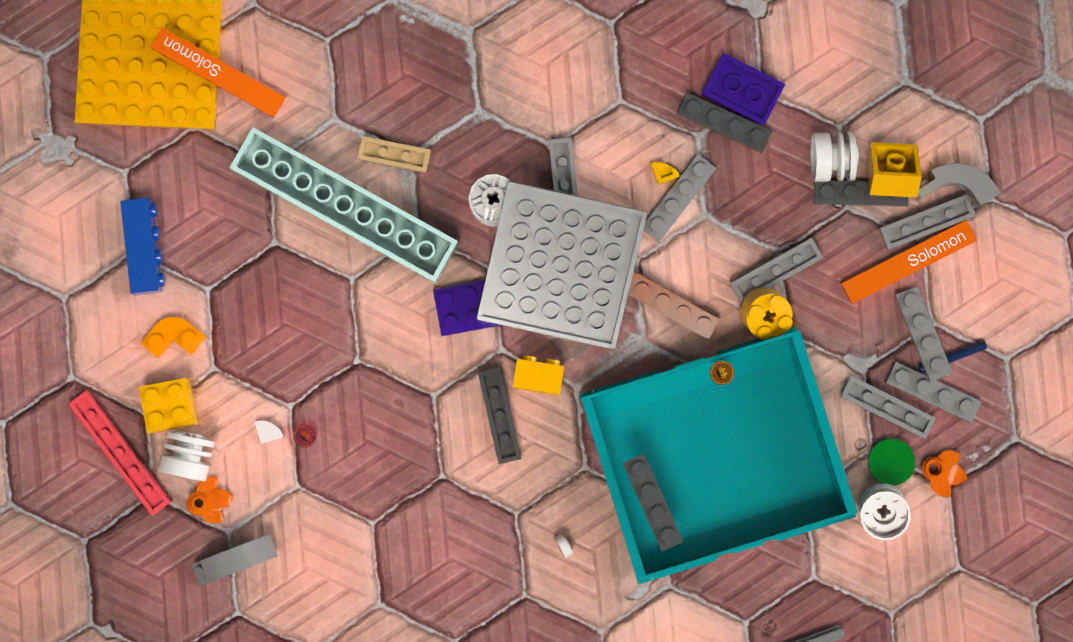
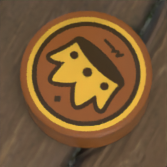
M718 361L710 368V378L718 385L728 384L734 377V369L726 361Z

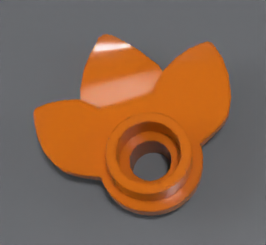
M952 450L943 451L938 457H929L922 463L921 470L923 475L930 480L931 489L939 496L949 498L951 495V485L963 483L968 479L964 470L956 465L960 459V453ZM931 464L937 466L935 473H931L929 470Z
M216 476L207 477L206 481L198 483L196 492L189 495L186 507L191 514L200 515L207 523H220L223 521V515L220 510L229 506L233 500V495L226 490L217 489L218 479ZM200 499L203 503L202 507L197 508L194 505V501Z

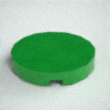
M885 439L878 442L871 449L868 456V469L877 482L896 486L906 482L912 476L915 469V456L912 449L906 443L897 439Z

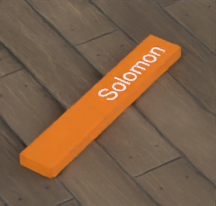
M163 27L150 47L155 52L272 118H275L286 98Z
M967 220L841 283V286L852 305L976 242L977 239Z

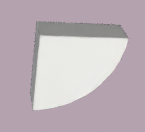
M268 421L254 422L261 444L284 438L282 431L273 423Z

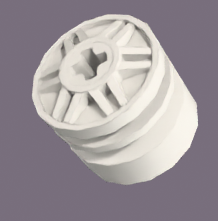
M829 132L813 133L811 137V172L813 181L829 182L832 171L836 172L838 181H843L844 173H846L848 181H854L859 163L858 145L856 144L854 132L846 133L845 142L842 132H837L835 143L831 142Z
M498 174L485 175L479 178L471 187L469 193L470 209L475 219L482 225L488 227L498 226L509 180L504 176ZM495 194L498 195L497 198L500 202H494L493 205H490L488 197H493Z
M166 431L165 437L175 439V443H163V447L173 452L172 455L160 456L157 471L206 481L210 466L200 462V458L212 457L213 453L202 451L203 446L214 448L215 442L195 433Z
M887 483L874 484L868 487L859 498L858 515L865 531L873 538L893 540L901 536L908 528L911 520L910 508L903 493L895 486ZM882 505H886L887 509L884 510V513H880L879 509L882 508Z

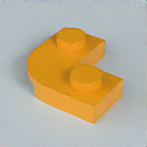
M167 317L160 320L140 344L160 359L174 341L189 354L193 355L207 336L185 319Z

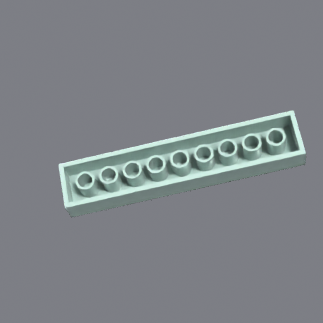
M252 127L229 167L240 176L434 284H437L459 245V242L254 127Z

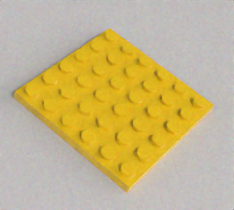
M82 0L75 123L215 130L218 87L155 52L150 47L163 27L219 59L223 0Z

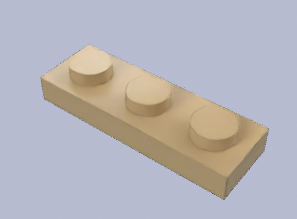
M362 136L357 159L427 174L431 150Z

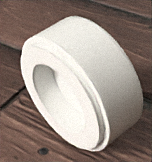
M560 534L553 538L565 559L572 555L573 551L564 535Z

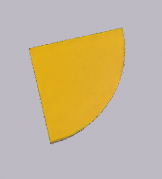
M663 162L650 163L658 186L680 177L678 171L669 164Z

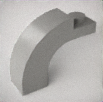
M953 163L939 166L928 172L927 175L931 182L927 178L920 183L918 195L915 199L918 202L941 187L955 186L964 190L976 208H978L1001 192L993 180L981 170L970 165Z
M269 534L192 564L199 586H203L275 558L278 555Z

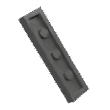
M690 93L686 94L677 114L760 153L763 152L772 133L771 130Z
M865 181L814 182V205L908 207L909 197L870 195L869 182Z
M501 367L478 372L498 464L520 460L522 458Z
M645 454L623 462V467L661 551L684 542Z

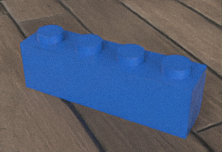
M150 198L120 201L130 294L137 296L162 293V287L165 286V276L163 272L160 273L159 263H163L161 249H158L157 240H160V230L158 226H155L154 217L158 216L157 205Z

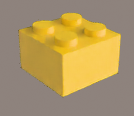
M871 142L867 158L870 195L917 198L922 178L918 145Z
M523 355L522 359H517L513 389L560 396L564 366H560V361L546 359V363L537 362V357Z
M182 378L139 387L148 434L198 425L190 379Z

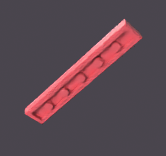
M85 390L68 403L151 516H154L172 502L89 390Z

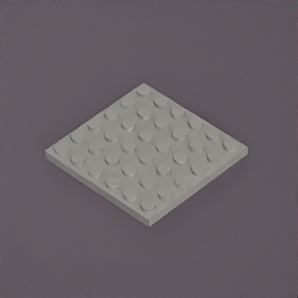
M508 180L477 320L615 349L647 211Z

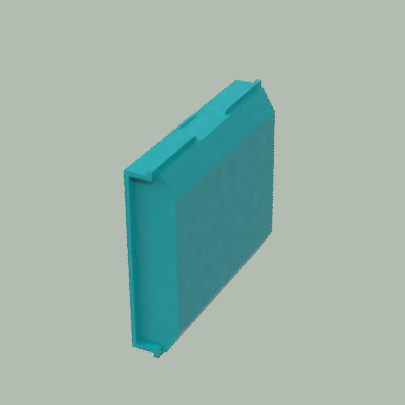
M796 327L788 329L781 336L768 340L758 338L717 351L716 356L707 359L702 357L676 365L674 369L662 373L654 370L579 394L638 585L716 561L718 556L732 552L735 554L761 546L769 540L781 541L855 518V514L858 513L800 330L797 331ZM726 361L732 365L734 377L728 384L718 385L711 380L710 368L714 363ZM641 454H645L684 541L664 551H661L622 464Z

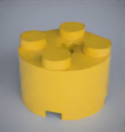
M760 287L746 294L739 314L744 326L761 340L772 339L783 335L791 328L793 324L792 308L788 301L778 292Z

